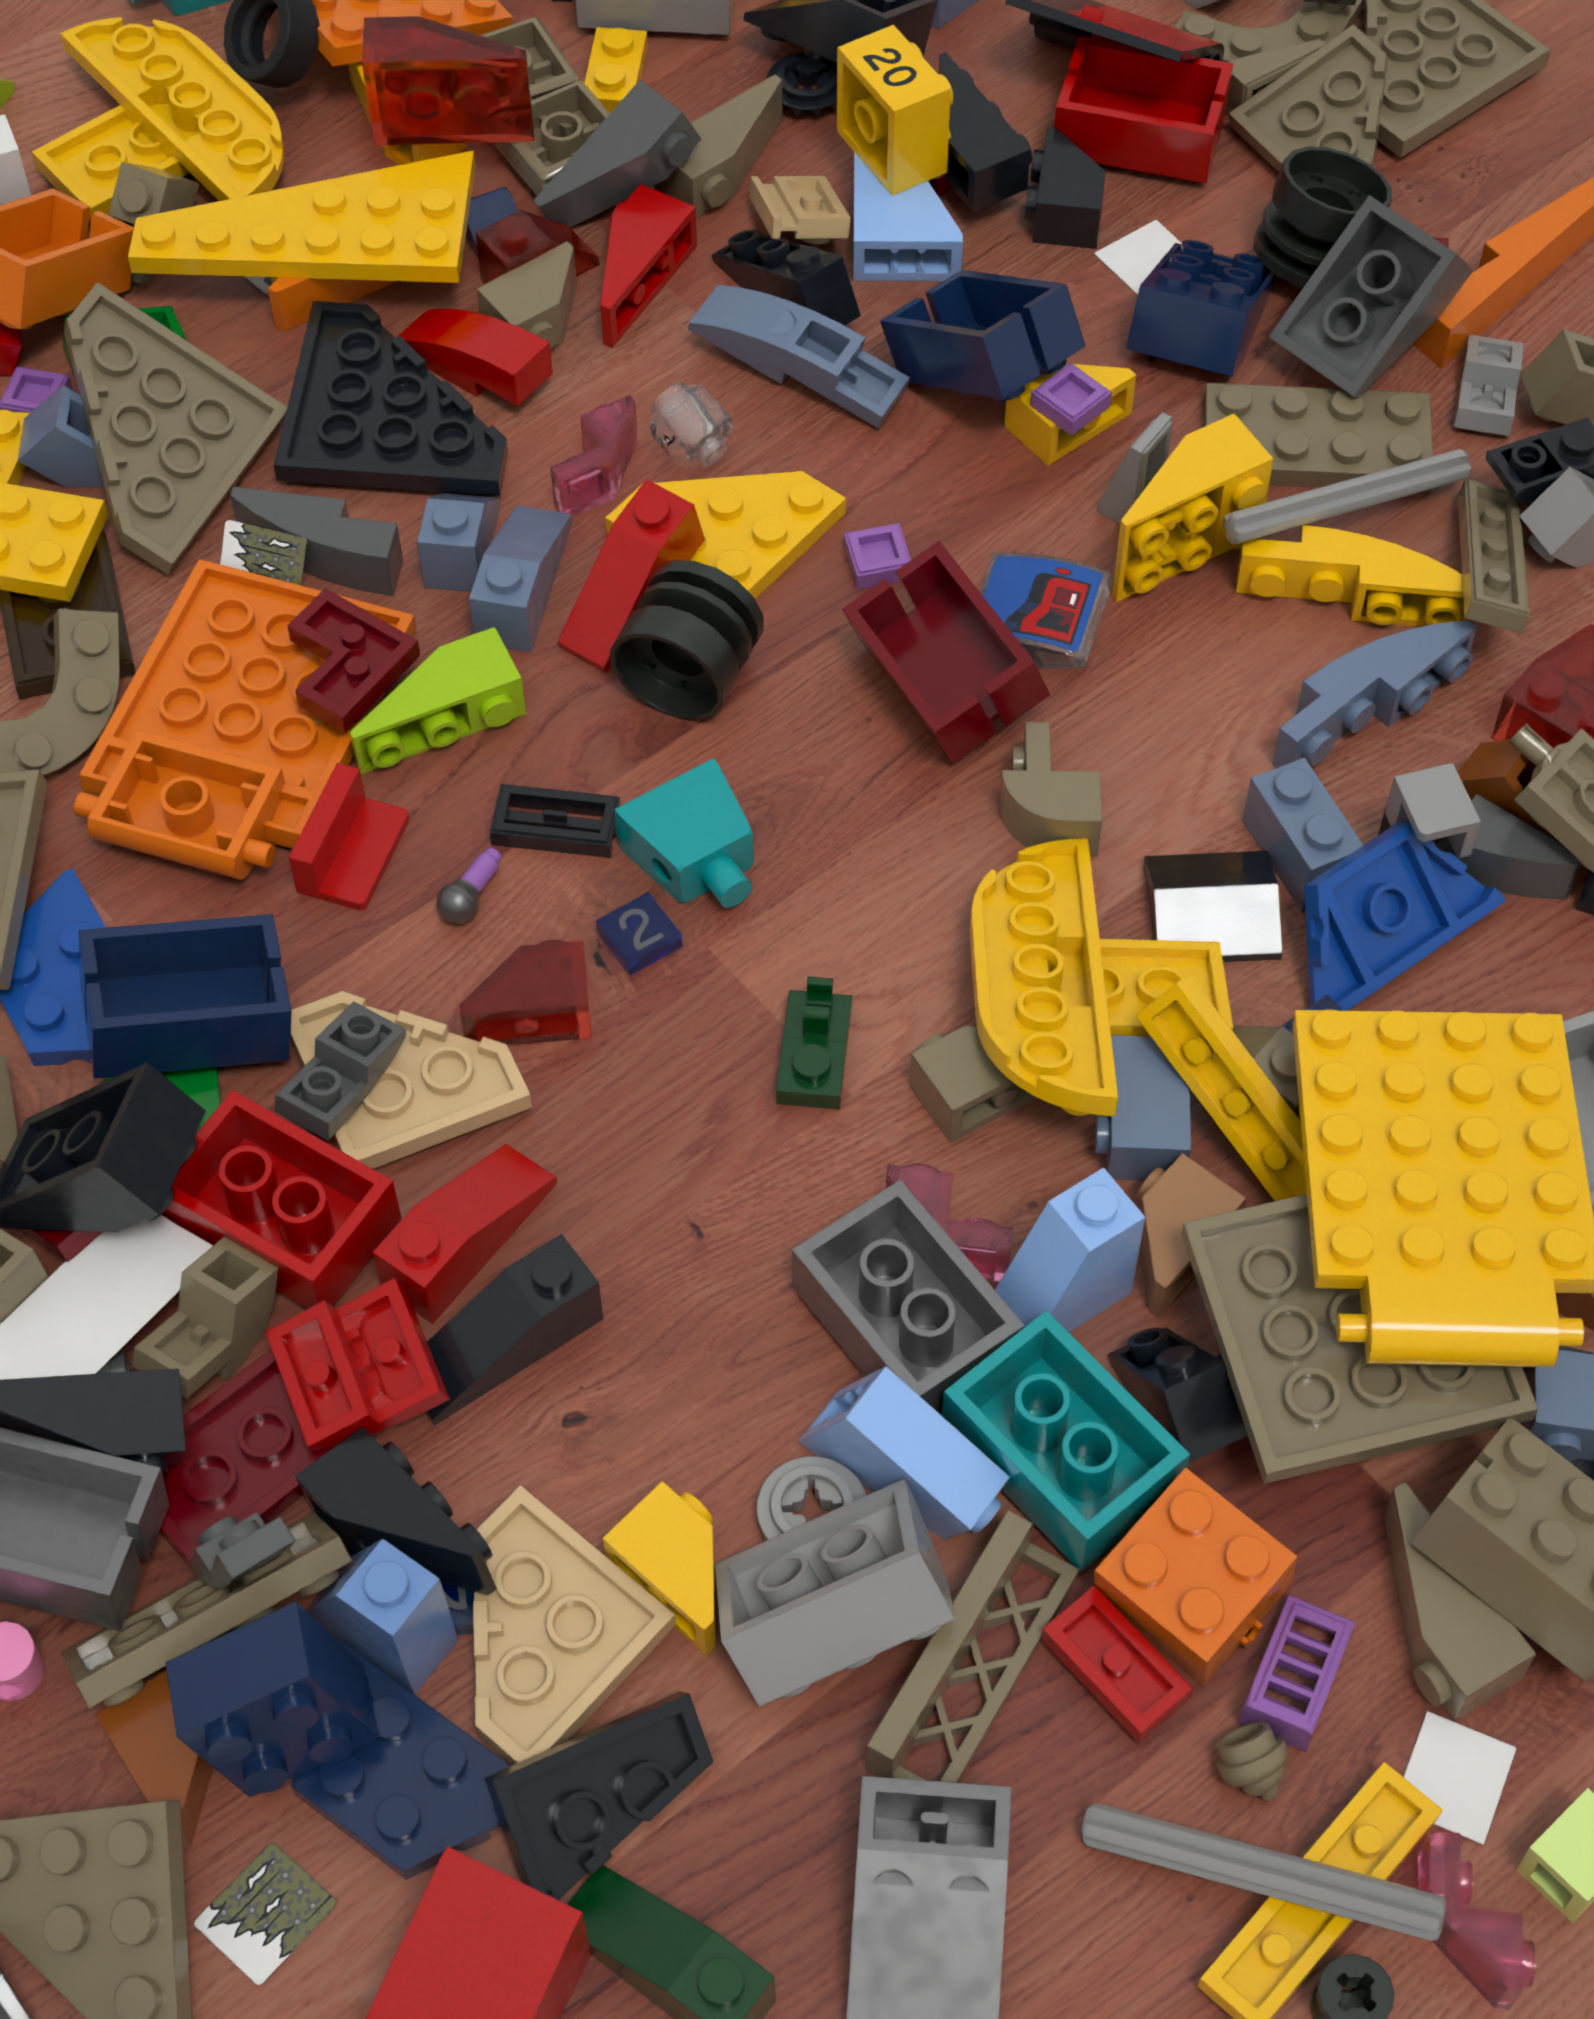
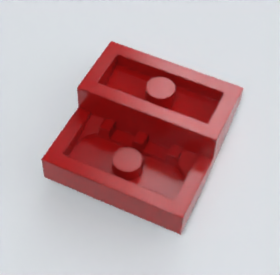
M396 1278L383 1283L337 1309L324 1300L265 1332L307 1447L312 1451L336 1446L362 1426L371 1435L409 1420L450 1400L406 1288Z

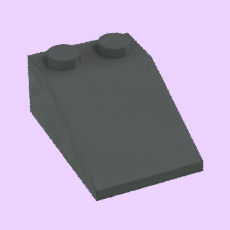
M1369 195L1271 332L1269 338L1357 399L1442 315L1473 270L1457 253Z

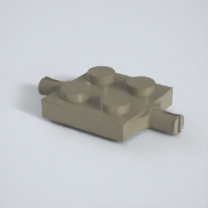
M1526 723L1508 743L1521 752L1536 768L1533 770L1531 782L1514 801L1529 813L1538 825L1544 827L1575 855L1585 868L1594 873V739L1581 728L1569 742L1553 748Z

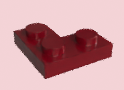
M326 588L287 625L291 642L325 660L295 690L298 706L344 733L420 656L417 639Z

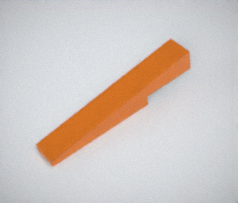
M1594 177L1485 242L1479 268L1471 273L1442 315L1412 345L1442 369L1466 348L1469 334L1477 336L1482 334L1594 235Z

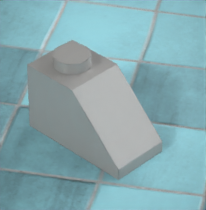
M1569 467L1519 517L1532 532L1527 538L1529 544L1542 558L1550 563L1555 559H1559L1575 568H1580L1594 562V479Z

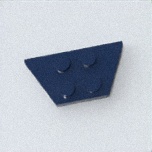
M335 1636L334 1638L365 1667L378 1739L354 1749L349 1756L340 1761L324 1763L293 1777L291 1787L295 1796L405 1880L436 1866L447 1846L456 1851H466L491 1839L490 1832L500 1828L501 1824L484 1778L510 1767V1765Z

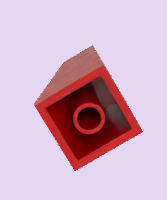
M447 1846L365 2019H560L592 1956L583 1912Z

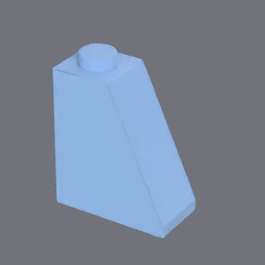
M854 152L853 281H944L959 272L962 268L963 234L930 183L926 181L892 196Z
M1103 1167L1048 1201L995 1291L1025 1327L1047 1310L1068 1332H1071L1132 1293L1145 1216Z
M886 1366L839 1389L798 1440L818 1457L834 1460L847 1467L859 1479L862 1486L871 1492L878 1491L905 1478L913 1493L926 1528L944 1540L967 1531H971L974 1534L981 1531L1000 1509L1002 1502L996 1498V1495L1010 1478Z

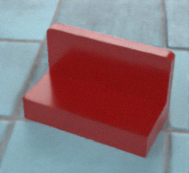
M341 763L336 764L288 858L297 893L362 911L367 908L410 819L408 810L405 808L365 798L359 768Z

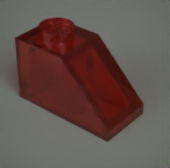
M519 210L475 233L480 277L484 284L566 241L574 247L576 277L600 265L599 256L569 226L523 210Z
M547 940L536 945L519 946L459 1005L464 1037L479 1042L482 1037H486L507 1044V1046L592 1038L583 940L571 942Z

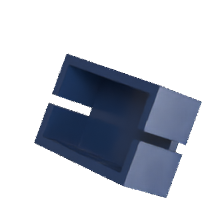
M960 270L925 292L935 323L931 322L923 298H915L880 320L895 367L898 371L910 377V383L925 385L929 389L942 388L958 391L961 395L975 394L991 397L995 401H1007L1020 396L1026 390L1025 385L1041 375L1060 370L1066 365L1068 357L1086 346L1067 284Z
M273 914L78 930L80 986L94 1079L117 1077L147 1062L159 1072L289 1060L292 1010L284 969L281 967V953Z

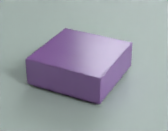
M1069 363L1031 392L1030 406L1072 436L1110 407L1112 392L1075 365Z
M17 366L0 400V410L31 413L60 386L64 385L72 390L70 377L67 374Z
M899 523L844 533L843 547L857 589L873 587L885 578L889 583L900 582L895 571L908 563L911 557Z

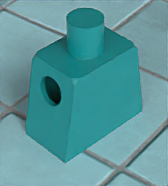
M714 758L614 809L617 845L677 902L687 903L711 891L723 907L730 908L744 901L750 894L752 883L744 872L749 870L754 864L753 833L719 764Z

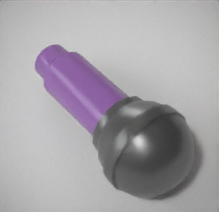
M487 848L484 853L478 854L460 879L441 888L437 894L436 907L439 915L447 922L463 924L472 920L476 915L480 893L498 870V863L502 859L501 854L496 849Z

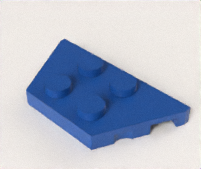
M1410 822L1396 823L1304 885L1310 1009L1314 1007V1010L1348 1011L1505 903L1506 900L1503 894L1495 887L1483 886L1465 871L1467 868L1466 864L1451 852L1439 850L1434 844V840L1426 842L1418 840Z
M73 868L64 871L24 913L10 989L0 990V1003L33 1066L64 1065L72 1060H84L91 1063L87 1024L85 1022L80 986L78 930L106 927Z

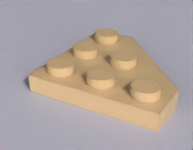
M344 991L292 1009L290 1038L303 1067L315 1056V1038L353 1001L406 1029V1038L384 1074L357 1110L333 1135L340 1151L372 1169L532 1108L531 1094L507 1044L486 1037H482L480 1042L449 1032L448 1025L402 1010L399 1011L398 1015L368 1006L365 998Z
M521 1485L476 1529L492 1551L493 1557L486 1561V1565L497 1590L489 1596L474 1592L473 1601L476 1671L475 1726L478 1736L512 1766L567 1742L676 1625L675 1614Z

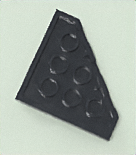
M313 301L274 461L277 481L500 496L508 458L506 437L493 425L488 428L473 413V406L446 380L440 382L427 369L424 358L400 335L395 338L381 325L380 316L367 304Z

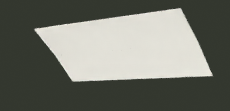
M162 1215L153 1221L145 1220L118 1232H102L69 1262L65 1261L0 1324V1380L96 1374L180 1291L182 1271L213 1245L176 1225Z

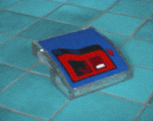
M993 552L979 592L1033 659L1038 669L1085 668L1114 579L1109 571L1074 560L1033 553Z

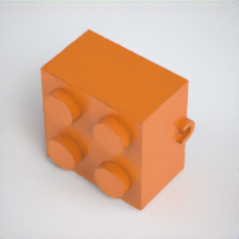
M1185 1467L1095 1569L1094 1585L1155 1648L1204 1687L1240 1644L1246 1649L1260 1634L1263 1628V1624L1260 1622L1261 1619L1293 1583L1298 1556ZM1250 1629H1252V1631L1249 1633V1635H1248L1247 1637H1245V1635L1247 1634V1632H1248Z

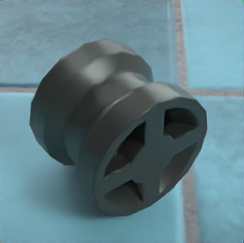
M1356 1954L1339 1956L1326 1966L1312 1992L1310 2009L1313 2019H1387L1393 2008L1395 1995L1391 1978L1380 1964L1369 1957ZM1342 1987H1343V1988H1349V1987H1351V1988H1357L1355 1991H1349V1990H1347V1991H1342V1990H1341ZM1364 2000H1366V2008H1364Z

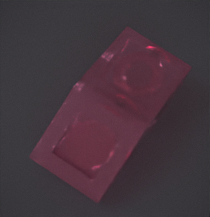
M630 395L580 415L583 453L573 455L550 467L554 506L559 512L575 516L615 499L638 442L636 405Z
M921 1163L906 1166L888 1164L886 1188L901 1179L986 1280L1000 1281L1010 1263L1013 1228L998 1226L995 1222L984 1218H969L964 1221L950 1220L954 1173L939 1171L930 1165Z
M1429 1831L1418 1853V1889L1441 1895L1446 1900L1447 1907L1443 1930L1439 1938L1432 1942L1494 2009L1510 2010L1524 1990L1523 1986H1532L1535 1973L1534 1943L1532 1940L1522 1939V1913L1461 1908V1906H1469L1471 1902L1473 1868L1471 1860L1460 1859V1833Z

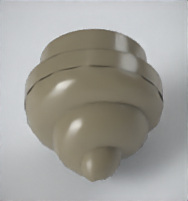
M1267 1721L1251 1722L1221 1736L1215 1746L1220 1755L1216 1761V1767L1222 1780L1229 1786L1241 1787L1247 1795L1261 1796L1267 1802L1274 1800L1278 1793V1783L1285 1773L1288 1757V1748L1283 1736L1274 1734Z

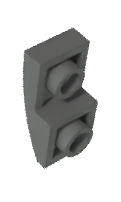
M353 1001L315 1038V1056L275 1094V1112L329 1141L357 1110L384 1074L406 1038V1029Z
M257 1512L239 1523L234 1516H229L215 1523L199 1535L197 1541L201 1546L195 1549L189 1568L196 1579L205 1585L217 1589L225 1588L292 1547L295 1539L281 1517L265 1525Z

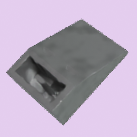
M862 1776L846 2019H999L1009 1857L1011 1787Z

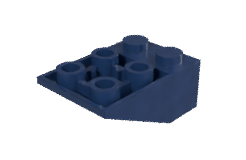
M1185 240L1182 244L1175 243L1140 285L1126 349L1233 377L1244 360L1277 276L1260 262L1258 256L1238 253L1233 258L1214 253V248L1211 245L1201 241Z

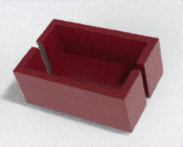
M937 541L895 571L915 607L910 613L906 614L886 578L845 606L842 611L861 644L953 765L996 734L992 724L998 719H1001L1007 727L1048 698L1050 693L1033 659L942 543Z

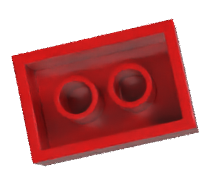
M234 1090L227 1095L195 1134L198 1140L197 1146L189 1159L181 1165L171 1187L174 1190L172 1202L164 1213L161 1214L176 1225L213 1246L225 1236L278 1267L276 1291L306 1309L324 1300L334 1306L372 1258L373 1251L402 1219L392 1179Z

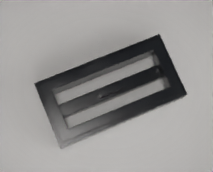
M501 784L490 828L491 845L611 858L613 851L612 841L616 836L614 809L621 806L620 797ZM509 807L543 810V813L509 810ZM567 813L603 817V819L597 820L567 816Z

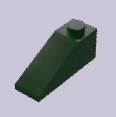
M604 1865L593 1875L589 1876L567 1904L583 1912L591 1955L673 2019H763L776 2002L775 1976L713 1929Z

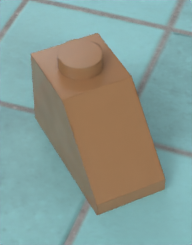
M1184 1153L1166 1171L1161 1167L1156 1168L1144 1181L1137 1194V1199L1141 1201L1140 1211L1145 1216L1140 1255L1149 1312L1159 1319L1196 1279L1181 1235L1183 1223L1244 1209L1246 1197Z

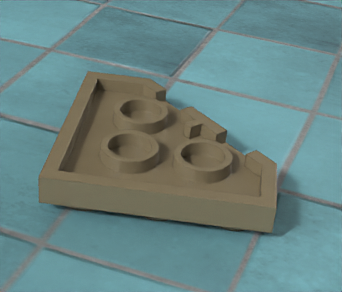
M1353 24L1229 113L1230 126L1278 172H1280L1284 159L1293 150L1308 146L1329 147L1347 152L1374 167L1388 69L1387 54Z
M180 1800L0 1820V1933L86 2019H192Z

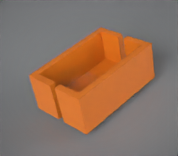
M53 188L0 205V322L13 329H29L34 324L55 316L67 315L76 309L97 282L115 294L130 290L132 273L128 261V253L134 227L101 211H96L91 215L90 235L87 239L90 206Z

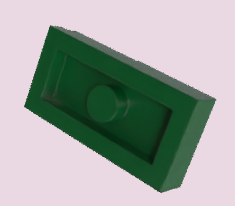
M808 976L807 991L789 990L776 1089V1104L840 1110L853 996L833 994V978Z

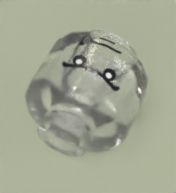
M683 382L676 383L666 389L653 402L650 408L653 414L650 420V433L675 464L687 468L700 463L704 468H707L718 462L727 453L729 444L726 441L732 431V418L708 388L701 384L687 386Z

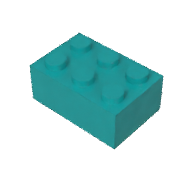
M1047 1310L944 1391L942 1417L1010 1477L1001 1490L1076 1568L1080 1569L1081 1573L1118 1543L1184 1468L1188 1466L1190 1453Z

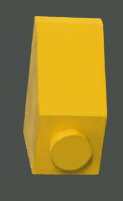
M1073 364L1111 391L1112 396L1110 407L1072 436L1030 406L1031 392L1058 371L1037 377L1025 385L1026 390L1020 396L1006 401L1004 427L1049 466L1132 414L1136 374L1132 370L1120 367Z
M661 1481L603 1537L605 1556L675 1614L676 1619L674 1628L707 1656L716 1647L715 1555L713 1525H711L713 1518L696 1497L688 1492H684L679 1496Z

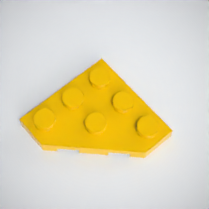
M803 471L655 483L693 503L705 541L690 561L718 568L737 580L755 599L846 514V498ZM642 485L605 517L606 533H609L614 521Z

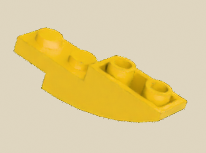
M1302 525L1299 542L1253 539L1242 542L1236 578V593L1253 594L1262 597L1276 596L1311 599L1321 602L1351 603V621L1370 622L1378 625L1393 624L1423 627L1438 623L1471 621L1464 617L1462 574L1426 555L1398 544L1363 534Z

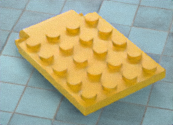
M1331 1009L1295 1010L1293 1039L1315 1288L1359 1289L1362 1314L1338 1313L1336 1323L1337 1341L1364 1342L1366 1364L1554 1367L1558 1357L1559 1346H1582L1584 1339L1582 1318H1559L1556 1293L1594 1294V1216L1562 1014L1337 1011Z

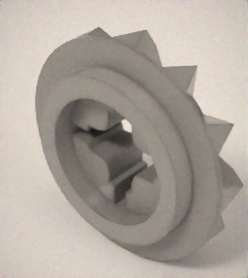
M801 1457L782 1464L768 1476L758 1495L757 1517L765 1541L806 1523L804 1516L793 1515V1512L804 1509L805 1499H808V1489L815 1490V1499H818L820 1509L833 1511L866 1496L861 1482L847 1467L828 1458Z

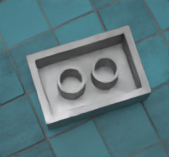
M901 1179L792 1249V1287L860 1371L867 1376L885 1366L888 1367L940 1415H942L944 1391L1025 1327Z

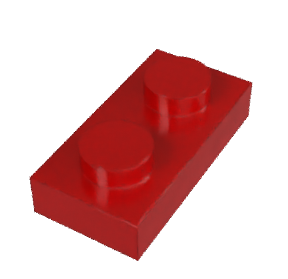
M1095 1585L1042 1628L1041 1640L1138 1743L1191 1698L1193 1687Z

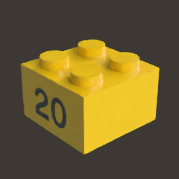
M894 25L837 47V132L893 196L947 173L949 138H951L949 130L950 106L953 104V91L947 78L942 74H938L923 58L918 46L913 42H909Z

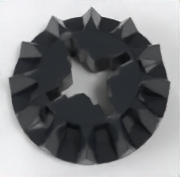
M801 52L780 59L770 68L767 79L775 74L782 79V111L792 109L796 118L804 112H811L819 118L823 109L837 111V63L831 60H816ZM802 85V86H804V87H806V88H803L802 90H800V89H799V86ZM816 85L817 89L813 90L810 87Z

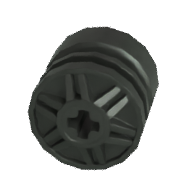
M1311 146L1293 150L1283 161L1272 189V201L1265 207L1262 222L1258 225L1255 232L1253 249L1260 262L1276 276L1295 286L1304 287L1367 197L1370 195L1389 208L1392 203V188L1384 175L1366 161L1350 153L1329 147Z
M671 561L659 566L636 604V610L632 612L611 647V667L620 683L636 699L658 712L678 719L702 720L714 716L725 702L739 676V670L748 660L753 647L764 631L763 613L755 598L737 580L718 568L696 561Z

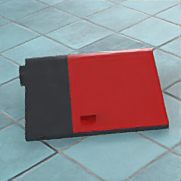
M1006 0L1005 2L1007 5L1030 12L1029 22L1030 25L1034 26L1035 37L1072 50L1075 49L1078 36L1126 44L1177 62L1196 58L1223 61L1224 45L1222 43L1093 0Z

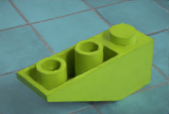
M493 627L439 646L350 731L356 766L360 769L361 774L378 768L393 766L402 759L435 747L448 746L457 739L490 727L503 726L512 719L526 715L522 677L496 628Z

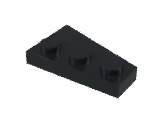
M679 1691L484 1779L520 1881L560 1901V1898L587 1873L593 1875L613 1856L611 1851L644 1820L650 1822L714 1761L690 1693Z

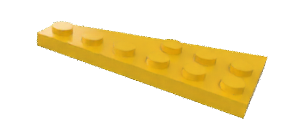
M474 150L138 217L135 221L128 253L131 273L459 283L476 169Z

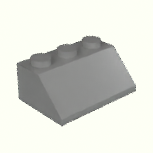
M905 1478L715 1564L721 1642L759 1707L780 1697L789 1698L805 1691L812 1683L845 1668L854 1669L870 1662L877 1654L910 1639L919 1640L934 1634L942 1625L956 1619L948 1580L913 1493Z

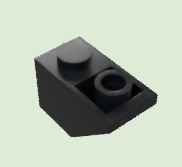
M1047 128L1044 150L1034 149L1030 182H1037L1039 186H1028L1025 219L1035 220L1033 243L1097 249L1106 171L1061 131L1053 128Z
M1584 418L1489 450L1485 459L1513 499L1529 507L1569 467L1594 479V426L1588 418Z
M1165 1327L1142 1330L1128 1339V1345L1108 1354L1111 1366L1124 1388L1190 1453L1188 1464L1247 1436L1224 1362Z

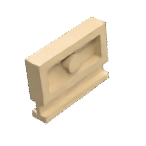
M750 176L749 198L772 239H779L781 231H792L796 239H801L810 244H826L831 241V238H849L850 216L825 176H774L773 184H762L758 176Z

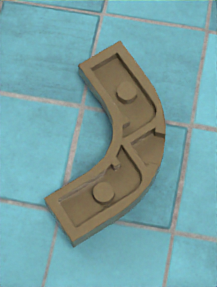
M1321 0L1319 3L1304 2L1289 20L1264 28H1246L1231 25L1210 18L1207 15L1185 9L1174 28L1222 43L1224 45L1223 62H1228L1237 58L1321 39L1327 44L1355 24L1363 11L1364 0H1356L1355 6L1341 5L1336 0Z
M58 609L54 614L55 676L51 695L43 707L25 718L0 721V773L39 769L43 777L47 778L68 767L98 738L112 714L119 687L118 613Z

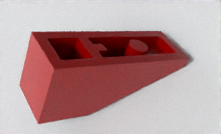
M640 184L626 201H621L615 207L610 219V234L600 302L604 345L611 348L616 345L697 247L695 206Z
M648 479L645 480L614 521L557 641L560 648L604 673L608 672L611 668L610 649L628 618L636 610V604L659 566L674 560L690 561L705 541L693 503Z
M503 1145L418 1202L373 1251L380 1284L382 1285L396 1278L405 1286L415 1313L433 1324L557 1184V1177L509 1145Z

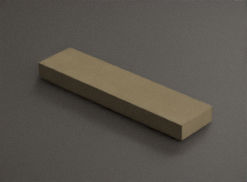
M1469 479L1464 480L1458 494L1464 617L1522 634L1530 615L1522 523L1519 517L1521 515L1520 502L1513 499L1508 490Z

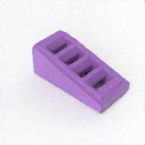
M1288 1595L1244 1704L1238 1724L1245 1725L1256 1721H1267L1273 1733L1283 1736L1286 1744L1306 1752L1355 1622ZM1294 1620H1299L1335 1635L1332 1644H1326L1292 1630ZM1285 1643L1326 1659L1323 1667L1284 1652ZM1276 1666H1281L1317 1681L1315 1688L1311 1689L1275 1674ZM1268 1687L1307 1703L1306 1711H1301L1266 1696Z

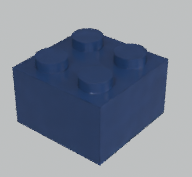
M297 1602L166 1662L177 1738L249 1797L259 1793L275 1791L285 1785L289 1779L324 1763L340 1761L349 1756L354 1749L378 1739L364 1665Z

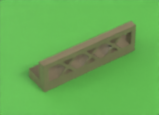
M1009 1510L1005 1514L952 1603L956 1619L942 1625L934 1633L868 1743L867 1771L884 1778L925 1780L905 1769L902 1765L914 1746L943 1739L950 1765L940 1782L959 1783L1042 1641V1628L1055 1618L1079 1575L1080 1569L1030 1543L1032 1522ZM1022 1562L1056 1580L1047 1598L1021 1605L1017 1604L1011 1580ZM1004 1596L1007 1608L994 1611L1001 1597ZM1036 1616L1026 1633L1022 1619ZM1012 1622L1019 1644L1014 1655L983 1663L977 1643V1638L981 1631L985 1628ZM968 1653H970L973 1666L960 1669ZM1002 1674L992 1691L988 1677ZM978 1680L985 1703L979 1715L949 1723L942 1697L948 1687ZM935 1711L939 1725L924 1729ZM968 1733L957 1751L953 1736Z

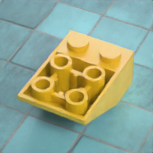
M1231 414L1185 435L1121 519L1111 596L1115 602H1119L1136 593H1146L1160 582L1185 570H1196L1205 564L1207 560L1233 548L1240 549L1242 547V543L1232 544L1227 540L1223 519L1228 513L1266 503L1274 458L1235 414Z

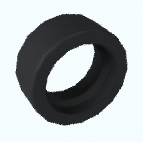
M234 0L225 21L223 43L227 61L232 69L240 77L248 81L272 88L290 87L303 78L313 63L319 44L317 27L320 24L315 5L311 0ZM278 8L280 34L274 50L268 59L265 60L263 35L268 20Z

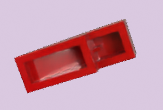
M449 308L427 309L399 334L426 360L428 370L475 397H478L485 389H488L518 407L553 374L549 341L521 327L484 314Z

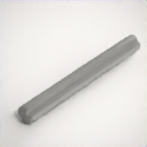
M1457 449L1248 507L1225 515L1223 526L1226 530V538L1232 544H1239L1467 479L1471 474L1472 468L1468 463V454L1464 450Z
M1101 1803L1090 1804L1082 1821L1081 1834L1083 1843L1092 1848L1429 1941L1439 1938L1445 1924L1447 1913L1446 1900L1438 1894Z

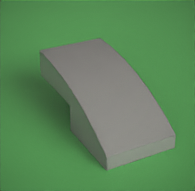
M1469 334L1459 387L1454 428L1510 437L1515 416L1517 387L1522 370L1524 343Z

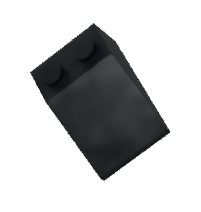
M147 1062L26 1118L0 1170V1228L118 1232L145 1220L153 1221L157 1219L172 1202L174 1190L171 1187L181 1165L189 1159L197 1146L198 1140L195 1134L206 1110Z

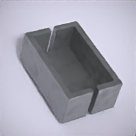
M0 1428V1601L120 1631L143 1574L139 1559L148 1561L169 1508L161 1468Z

